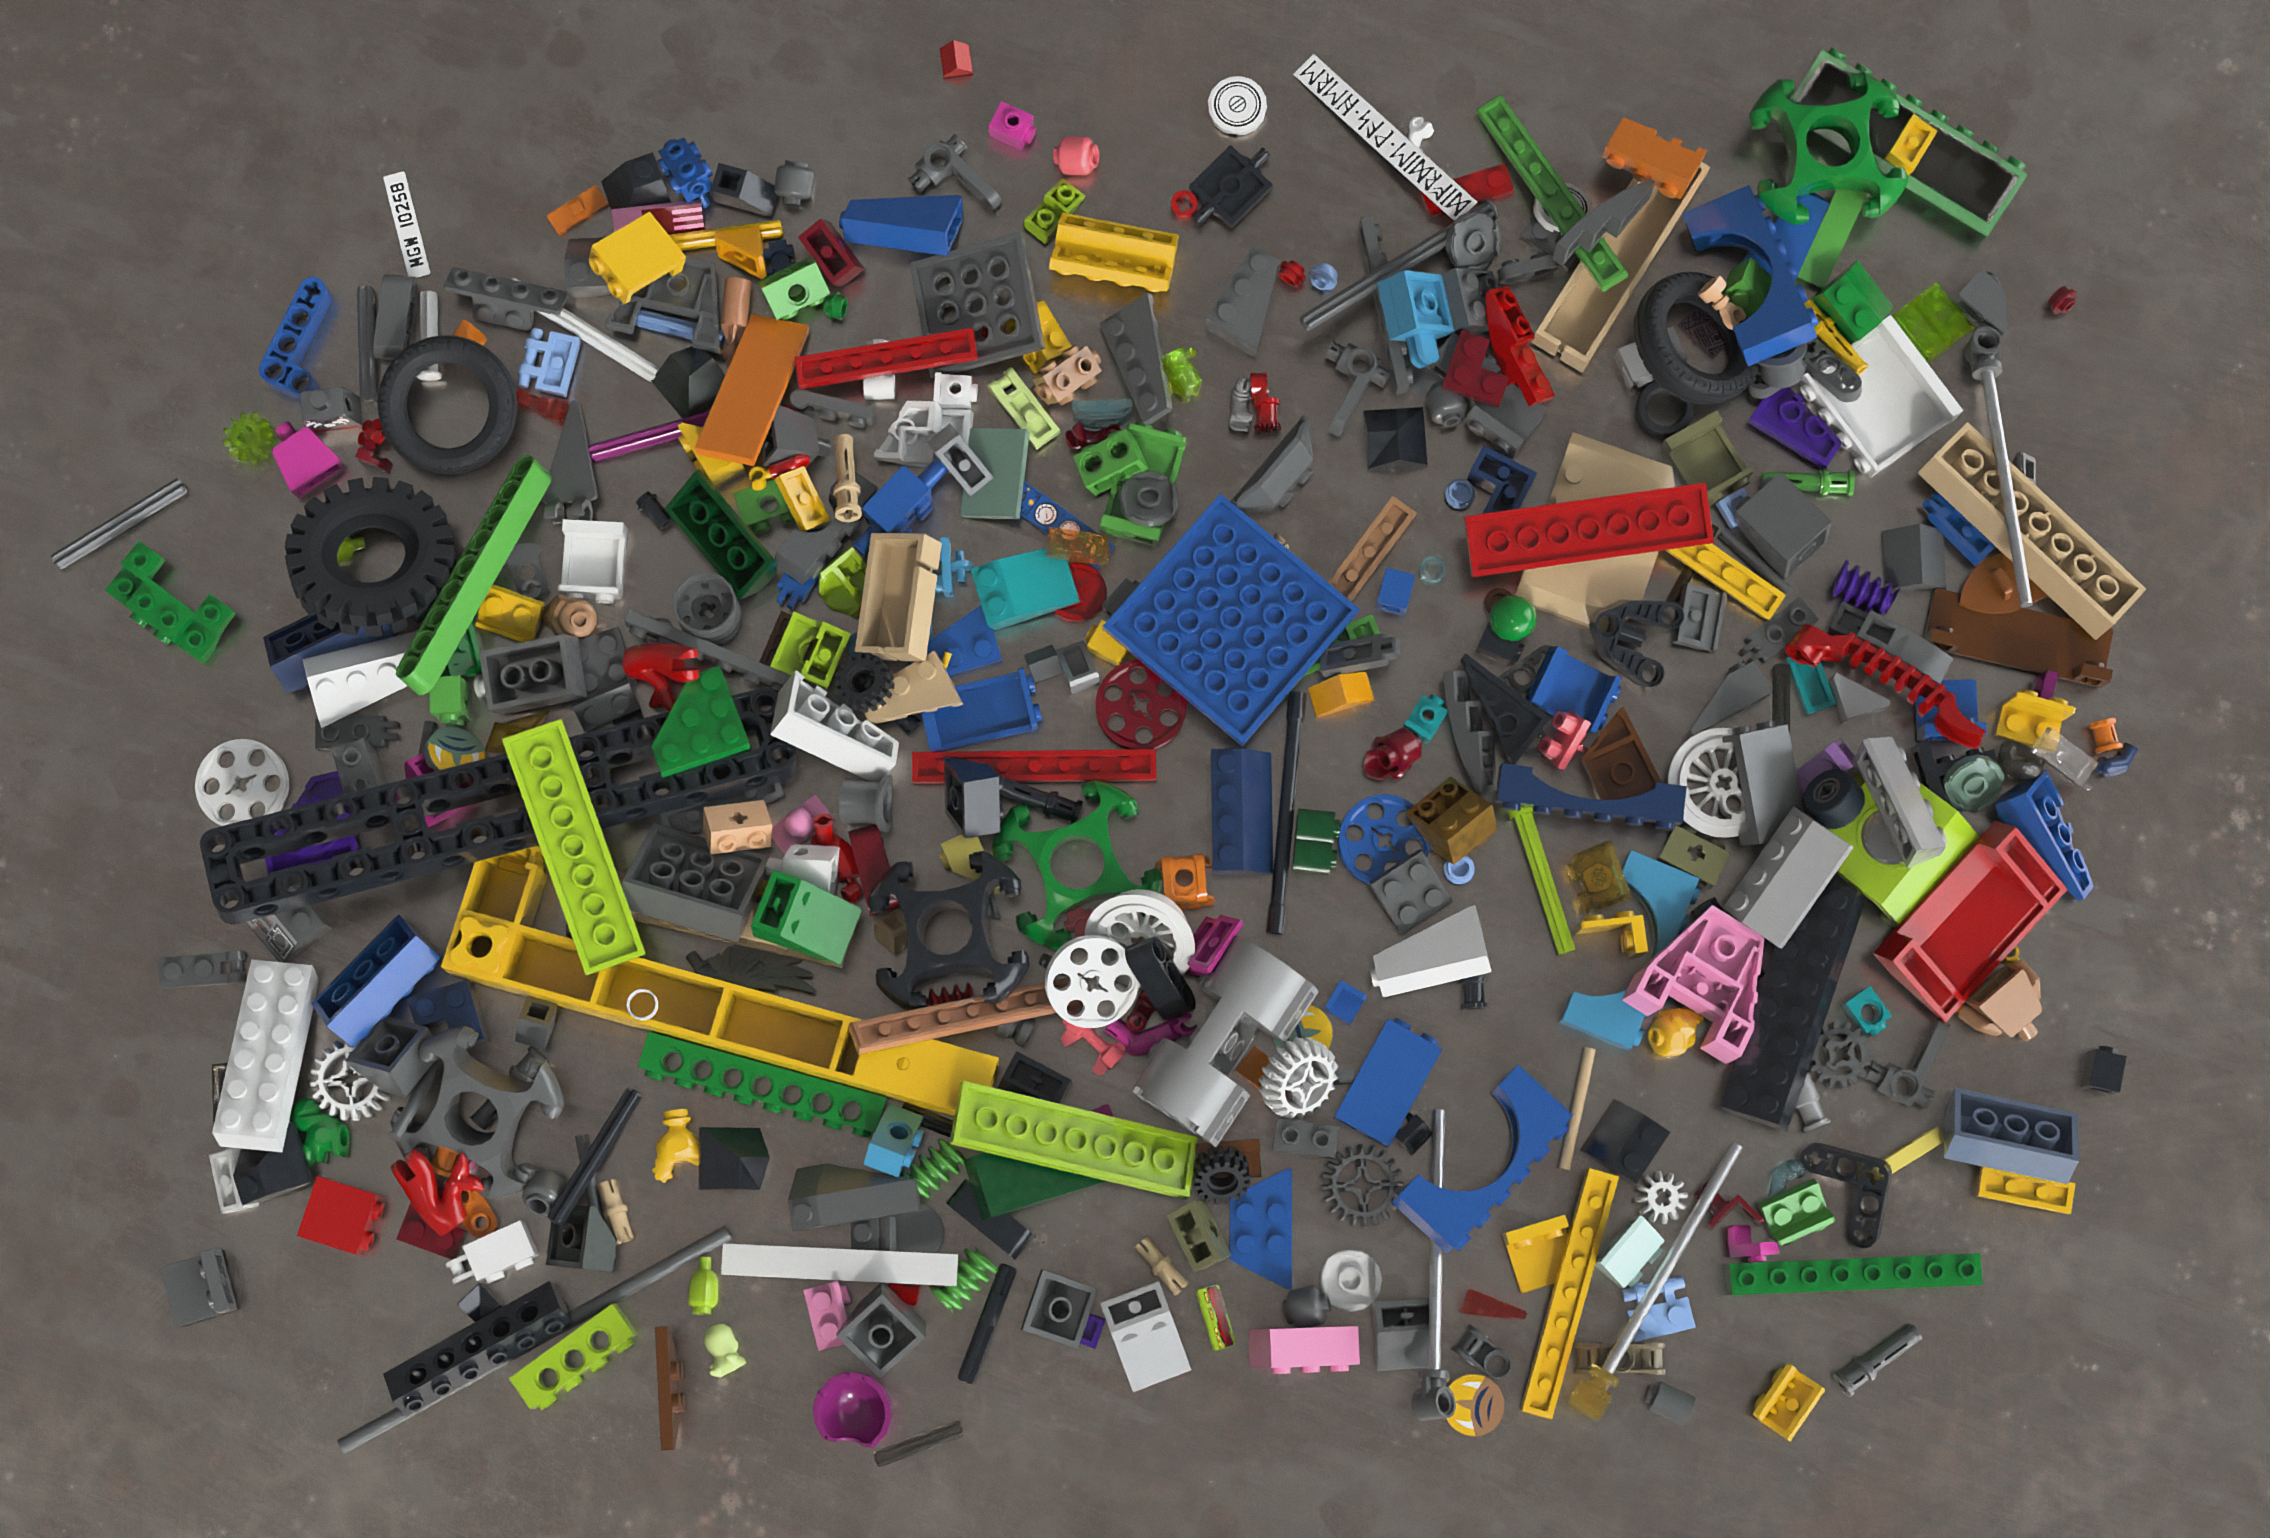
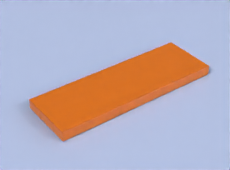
M751 314L697 440L695 454L750 466L755 465L796 366L794 357L800 356L808 337L809 325Z

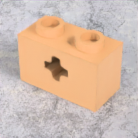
M764 800L704 807L703 832L710 855L771 847L772 823Z

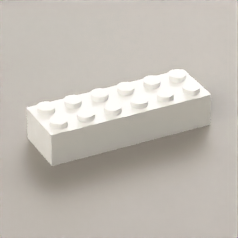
M251 959L212 1131L219 1146L274 1152L283 1151L313 1012L311 1002L316 998L319 978L313 965Z

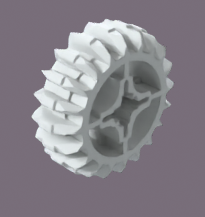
M1296 1037L1293 1042L1286 1040L1284 1048L1276 1047V1054L1273 1057H1268V1066L1261 1067L1265 1075L1258 1079L1262 1085L1259 1088L1263 1096L1262 1100L1275 1114L1290 1120L1292 1118L1301 1120L1304 1114L1312 1116L1314 1108L1321 1109V1102L1324 1099L1330 1100L1328 1097L1329 1091L1336 1089L1332 1082L1339 1078L1334 1073L1339 1066L1334 1061L1335 1056L1321 1042L1308 1037L1304 1039Z
M336 1040L333 1042L334 1052L330 1048L325 1047L323 1052L327 1058L316 1057L315 1062L320 1064L321 1068L320 1070L311 1069V1074L317 1075L318 1080L311 1081L310 1086L319 1087L320 1090L316 1091L313 1097L315 1099L324 1097L319 1107L326 1109L331 1106L329 1109L330 1116H336L340 1112V1119L346 1121L351 1113L352 1119L359 1121L362 1111L363 1115L369 1118L372 1116L370 1107L372 1106L377 1111L382 1110V1105L378 1100L389 1101L390 1096L374 1085L371 1093L364 1100L360 1101L359 1098H362L364 1086L371 1082L366 1078H358V1080L353 1081V1084L341 1081L352 1077V1072L355 1075L362 1076L351 1068L345 1060L343 1061L341 1072L331 1076V1072L337 1062L344 1057L347 1059L360 1043L358 1042L352 1048L344 1041L343 1047L342 1043ZM331 1087H343L346 1097H349L350 1104L340 1102L334 1096Z

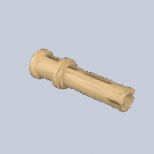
M840 434L834 438L837 484L833 489L834 497L837 499L835 518L841 522H854L861 518L862 508L858 505V497L861 494L860 486L855 482L853 437L848 434Z

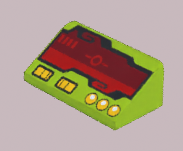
M1219 1285L1197 1290L1196 1294L1212 1349L1217 1351L1233 1346L1235 1338Z

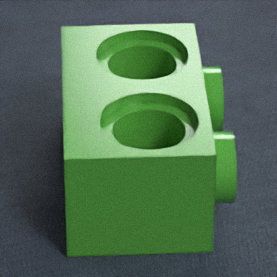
M1126 429L1109 434L1107 439L1098 444L1088 445L1081 450V453L1073 456L1086 488L1095 496L1130 479L1132 475L1148 469L1136 438ZM1127 448V453L1123 457L1118 458L1119 453ZM1101 462L1099 469L1092 472L1094 465Z

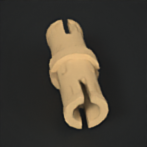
M616 1179L596 1185L605 1209L603 1216L604 1219H608L612 1234L616 1239V1245L633 1240L635 1237L632 1234L626 1212H628L627 1205L622 1203Z
M1149 1236L1145 1237L1141 1242L1147 1247L1149 1252L1139 1243L1134 1247V1251L1151 1267L1152 1270L1150 1272L1153 1276L1158 1275L1173 1295L1176 1296L1182 1290L1175 1284L1174 1279L1181 1288H1185L1189 1284L1188 1280L1171 1264L1173 1260L1169 1256L1165 1257Z

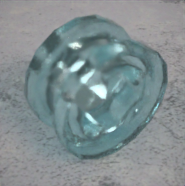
M1430 556L1425 558L1420 564L1418 575L1420 580L1426 585H1437L1445 577L1447 567L1441 558ZM1430 564H1434L1435 569H1440V573H1437L1435 578H1432L1429 572H1425V568L1428 569Z

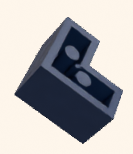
M1483 445L1469 472L1467 481L1493 493L1482 513L1485 514L1520 509L1535 480L1537 472Z
M466 979L407 998L414 1024L425 1026L428 1029L446 1023L448 1029L467 1025L479 1033L474 1046L490 1042L473 982Z

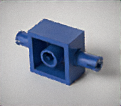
M934 458L917 477L903 465L862 507L866 522L870 526L852 543V546L863 557H866L869 552L871 533H911L912 529L910 527L918 519L923 521L933 510L931 505L934 502L930 489L949 472L947 467L940 460Z

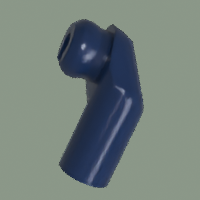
M2124 743L2117 757L2107 759L2103 756L2098 758L2095 763L2096 771L2106 777L2124 774L2132 763L2138 748L2129 743Z

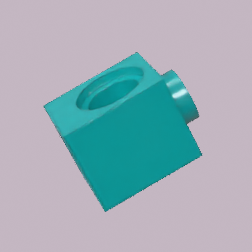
M1871 986L1862 989L1840 1005L1854 1027L1862 1029L1861 1036L1869 1032L1872 1036H1875L1888 1027L1885 1021L1892 1017ZM1864 1005L1871 1007L1874 1011V1018L1871 1022L1864 1020L1861 1016V1009Z

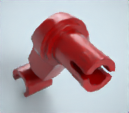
M819 814L813 819L815 835L810 840L811 845L840 847L837 879L840 883L847 884V886L840 889L843 900L852 903L859 898L862 892L861 885L854 881L859 877L852 847L843 838L833 833L832 816L829 814Z

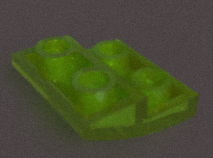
M1938 282L1891 315L1927 363L1937 358L1975 329Z

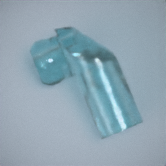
M1790 1159L1777 1166L1772 1172L1768 1197L1785 1191L1786 1183L1797 1177L1802 1178L1806 1173L1804 1165L1796 1159Z

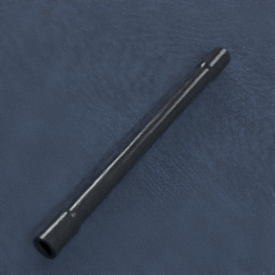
M1290 691L1288 695L1283 775L1271 901L1268 907L1266 933L1284 935L1286 894L1302 724L1305 719L1307 693Z

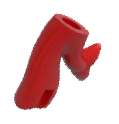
M673 643L633 645L625 650L623 669L629 677L646 681L654 687L655 690L649 701L650 708L657 709L664 706L669 712L677 700L675 693L672 691L669 678L678 682H691L698 679L699 668H685L684 659L698 657V650Z
M415 1148L406 1153V1162L399 1159L390 1167L414 1209L442 1237L468 1216L462 1201V1191H484V1185L477 1176L469 1172L468 1159L464 1153H460L445 1183L442 1198H440L435 1171L428 1158Z

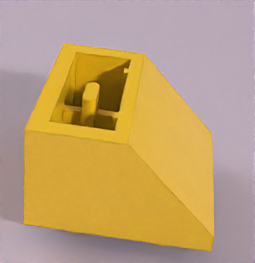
M687 423L678 425L682 435L677 438L690 460L697 459L693 462L696 470L700 469L717 490L747 473L741 463L695 454V445L703 427Z

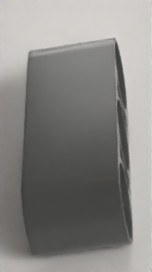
M384 274L373 343L375 358L394 360L400 352L410 346L417 296L416 277Z

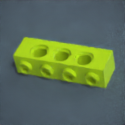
M612 1303L511 1376L509 1380L529 1409H536L539 1406L543 1410L557 1400L555 1394L565 1388L568 1392L583 1381L580 1376L589 1369L594 1373L609 1362L606 1357L615 1350L620 1354L634 1344L632 1338L638 1335V1333L618 1304ZM599 1331H604L609 1338L608 1345L604 1349L597 1348L594 1343V1337ZM573 1350L580 1351L583 1356V1362L577 1368L572 1367L568 1361L569 1354ZM548 1368L553 1369L557 1374V1381L551 1387L547 1386L543 1381V1373Z

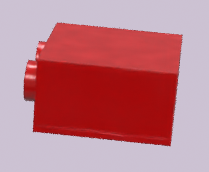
M317 1176L297 1236L352 1254L364 1255L365 1250L368 1251L374 1240V1232H371L374 1222L381 1218L385 1203L381 1202L383 1195L330 1178Z

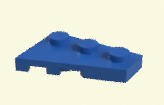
M981 605L928 641L927 655L935 651L942 661L944 652L952 654L946 669L949 677L1002 662L994 631L987 626ZM908 661V665L916 661Z

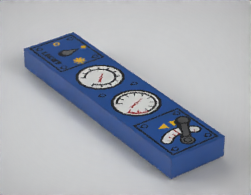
M1024 481L1020 516L1058 544H1062L1065 549L1086 564L1099 570L1115 549V545Z

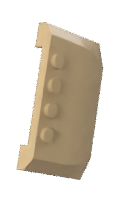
M1572 432L1547 505L1675 487L1672 466ZM1659 551L1524 570L1515 595L1525 597L1536 606L1535 609L1590 628V619L1595 612L1618 600L1643 599ZM1603 616L1598 624L1600 631L1605 633L1609 625L1608 616Z

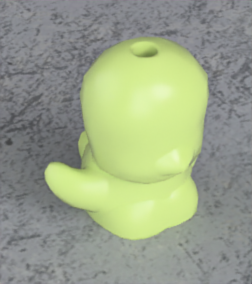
M718 1323L706 1330L703 1341L706 1349L714 1358V1363L710 1365L711 1370L709 1371L712 1376L721 1378L746 1364L745 1358L737 1353L738 1341H736L729 1326Z

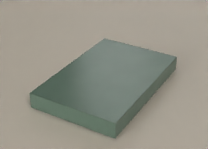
M1006 428L970 429L969 447L994 478L972 496H969L963 488L960 516L963 518L1020 519L1030 431L1027 429Z

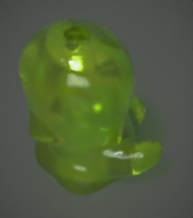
M1182 346L1166 354L1164 359H1162L1164 373L1168 372L1167 377L1174 392L1181 397H1189L1200 389L1202 378L1195 367L1189 362L1190 358L1197 355V351L1192 348L1184 349Z

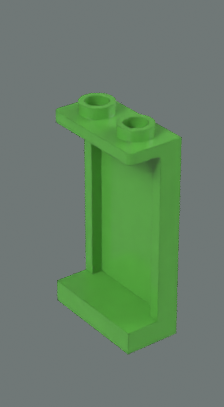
M1140 421L1135 422V424L1128 423L1127 430L1136 438L1148 466V469L1143 472L1161 473L1172 484H1176L1186 447V438L1181 437L1182 434L1172 429H1165L1162 432L1154 430L1152 425L1148 426ZM1127 448L1122 450L1120 458L1127 453ZM1124 482L1112 487L1105 513L1102 515L1100 532L1158 547L1164 524L1146 527L1136 525L1128 520L1121 512L1118 501L1120 488Z

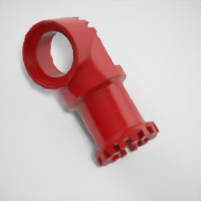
M1267 372L1250 373L1251 400H1253V406L1256 407L1257 424L1254 425V430L1263 433L1264 430L1265 433L1268 432L1267 430L1270 433L1281 430L1277 411L1280 399L1268 397Z

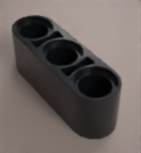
M1151 937L1125 948V958L1129 968L1162 1019L1169 1020L1195 1010L1196 1001L1194 994L1159 938Z
M964 1179L946 1202L947 1205L1015 1260L1035 1236L1008 1213L982 1221L971 1184L966 1179Z

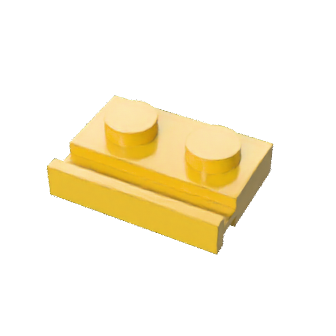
M493 584L479 608V616L475 626L522 643L536 640L535 637L539 630L545 602Z

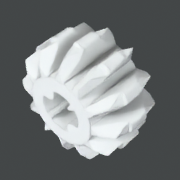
M1661 1171L1655 1172V1182L1649 1175L1644 1176L1643 1180L1648 1187L1637 1185L1636 1190L1644 1195L1643 1197L1634 1198L1635 1203L1644 1202L1645 1204L1644 1207L1639 1209V1214L1643 1215L1650 1210L1648 1221L1651 1223L1657 1219L1658 1214L1661 1224H1667L1668 1215L1673 1220L1679 1219L1675 1208L1681 1211H1685L1687 1208L1685 1204L1678 1202L1679 1199L1688 1198V1193L1678 1194L1677 1191L1684 1183L1678 1181L1672 1185L1674 1174L1668 1173L1663 1181ZM1658 1189L1659 1193H1667L1664 1199L1666 1202L1665 1206H1663V1203L1657 1204L1655 1202V1199L1658 1197L1656 1193Z

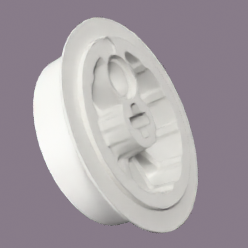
M1713 728L1692 736L1679 748L1670 765L1668 784L1687 786V779L1705 784L1706 786L1701 788L1686 789L1683 820L1694 829L1710 836L1736 837L1739 836V833L1749 832L1750 830L1742 787H1738V783H1741L1740 778H1737L1735 775L1738 772V766L1732 771L1728 769L1731 755L1735 753L1733 742L1723 743L1722 741L1723 736L1733 735L1731 728ZM1715 750L1726 751L1722 769L1719 768ZM1708 753L1713 772L1699 759L1701 754ZM1691 763H1694L1708 778L1689 773ZM1726 779L1728 785L1725 789L1723 787L1718 789L1715 784L1719 780L1723 781ZM1707 792L1708 795L1697 806L1690 798L1691 795ZM1728 797L1739 798L1741 801L1740 811H1731L1727 807L1726 800ZM1713 798L1714 802L1709 816L1702 812L1700 808ZM1718 806L1720 812L1727 819H1719L1718 817H1716Z
M1136 889L1122 892L1100 904L1092 912L1086 923L1085 935L1106 936L1117 941L1124 948L1151 937L1159 938L1182 976L1189 969L1187 962L1195 953L1193 933L1182 910L1171 899L1154 891ZM1118 923H1123L1126 927L1120 928L1117 925ZM1167 946L1173 947L1174 950H1170ZM1113 948L1105 949L1101 954V961L1104 963L1113 962L1117 957V951ZM1122 974L1115 981L1129 986L1130 977Z

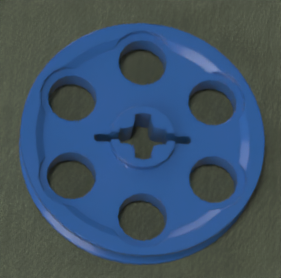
M1379 794L1359 801L1347 812L1340 824L1338 849L1344 865L1356 878L1369 884L1368 882L1385 872L1384 868L1387 862L1395 861L1399 863L1408 857L1409 854L1405 850V844L1410 839L1418 840L1421 843L1422 851L1427 858L1430 846L1414 824L1402 827L1396 820L1397 813L1401 810L1408 811L1414 806L1412 803L1395 795ZM1371 803H1378L1383 808V816L1378 820L1371 819L1367 814V807ZM1357 825L1362 829L1363 836L1360 841L1353 842L1347 838L1346 829L1348 826ZM1379 833L1382 836L1386 833L1389 834L1391 837L1389 839L1391 847L1386 845L1379 847L1377 845L1379 842L1377 834ZM1366 854L1370 857L1372 864L1369 870L1361 871L1355 866L1357 855Z

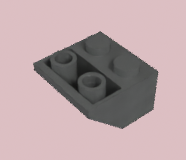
M1454 268L1441 274L1455 330L1453 333L1457 336L1460 335L1462 330L1475 335L1489 333L1486 314V293L1497 288L1493 272Z
M1429 1298L1374 1301L1371 1308L1377 1371L1428 1368Z

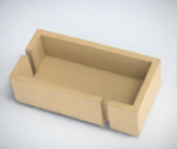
M871 533L856 639V653H862L864 656L866 653H871L874 657L877 656L885 661H897V659L901 661H926L937 575L932 572L933 570H938L941 542L926 534Z

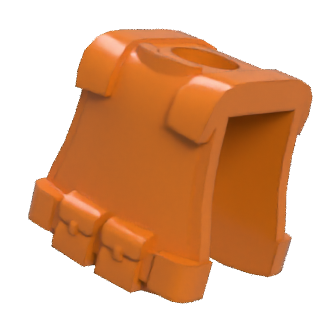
M1204 853L1177 857L1163 856L1161 860L1156 862L1155 868L1162 871L1164 896L1171 899L1182 911H1185L1186 908L1190 911L1214 905V895L1207 893L1205 867L1211 866L1210 857L1204 856ZM1182 869L1189 870L1194 877L1193 882L1186 887L1178 885L1175 881L1176 873Z

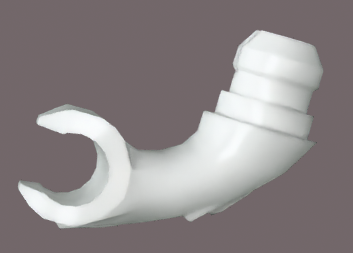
M1417 116L1413 117L1410 121L1407 139L1422 152L1420 144L1423 138L1432 136L1434 132L1432 124L1430 122L1424 123V119Z

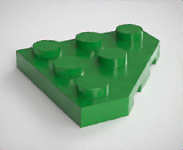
M720 666L699 672L698 679L686 682L652 744V752L662 778L750 749L749 740Z

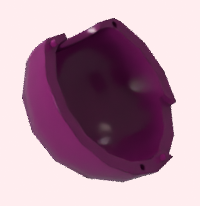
M842 1372L830 1378L817 1391L813 1404L814 1423L824 1440L834 1442L853 1441L860 1443L861 1446L870 1448L877 1446L887 1434L893 1416L891 1399L884 1386L872 1376L861 1372Z

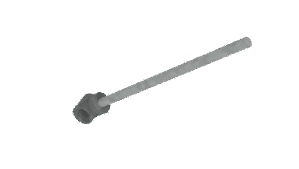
M1983 326L1976 329L1964 348V356L1971 365L1973 378L1983 381L2020 607L2027 608L2032 606L2033 602L1995 378L2003 372L1999 353L2002 337L1996 329Z
M1435 1109L1433 1110L1431 1183L1444 1188L1445 1110ZM1431 1239L1428 1369L1419 1370L1418 1380L1422 1381V1387L1414 1392L1411 1400L1413 1414L1420 1421L1450 1418L1456 1409L1454 1393L1450 1388L1446 1387V1382L1450 1381V1372L1441 1370L1443 1250Z

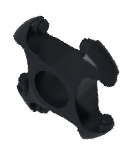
M983 850L969 854L970 868L975 869L976 873L982 874L977 880L959 887L943 891H915L903 888L902 883L910 882V877H914L913 863L908 861L896 862L881 876L873 887L867 899L871 914L885 913L886 909L890 907L889 900H896L900 902L908 931V951L906 967L903 973L897 977V972L892 971V968H880L876 970L877 974H875L878 988L900 1008L908 1011L928 1007L926 995L922 996L921 991L913 992L915 987L921 982L954 972H976L993 975L995 982H989L987 987L983 988L984 1002L990 1004L1001 1003L1017 988L1030 967L1027 951L1011 952L1012 956L1007 957L1008 963L1001 964L996 961L988 934V912L992 891L999 886L1000 892L1005 893L1006 897L1019 896L1021 891V880L995 856ZM947 909H958L969 914L973 923L972 935L962 949L949 955L935 954L927 950L924 933L929 920L934 915Z

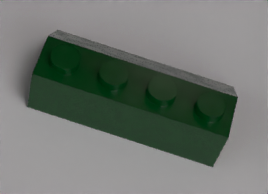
M696 470L664 509L718 574L732 586L734 593L741 600L761 591L777 573L776 560L701 470Z

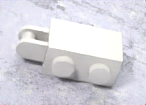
M519 1220L462 1246L465 1254L447 1262L445 1265L453 1273V1284L475 1276L477 1281L486 1280L490 1284L504 1278V1271L515 1267L516 1271L533 1265L532 1259L540 1254L526 1221ZM467 1260L472 1268L468 1272L465 1271L462 1262Z

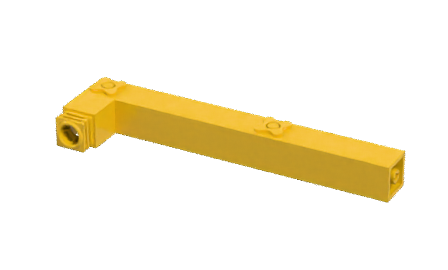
M540 846L474 863L441 968L453 977L463 980L467 979L474 983L524 997L532 996L558 1004L557 1006L881 1095L953 1117L959 1085L963 1080L992 1088L995 1086L1001 1066L998 1057L933 1039L858 1055L848 1028L850 1022L860 1021L861 1019L639 957L586 976L573 939L532 928L548 879L547 874L544 872L545 866L543 863L545 860ZM647 989L656 996L658 1010L652 1018L644 1021L637 1020L628 1012L626 1006L627 999L635 990ZM647 992L637 993L630 1001V1010L637 1017L648 1016L655 1008L654 997Z

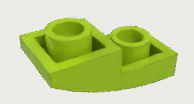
M1062 178L1044 196L1043 202L1024 220L1022 226L1046 244L1057 232L1062 212L1073 214L1084 200L1085 195Z

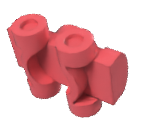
M1081 905L1065 914L1068 920L1063 922L1065 928L1070 932L1075 931L1077 935L1072 939L1085 935L1086 923L1092 914L1090 908L1084 911Z

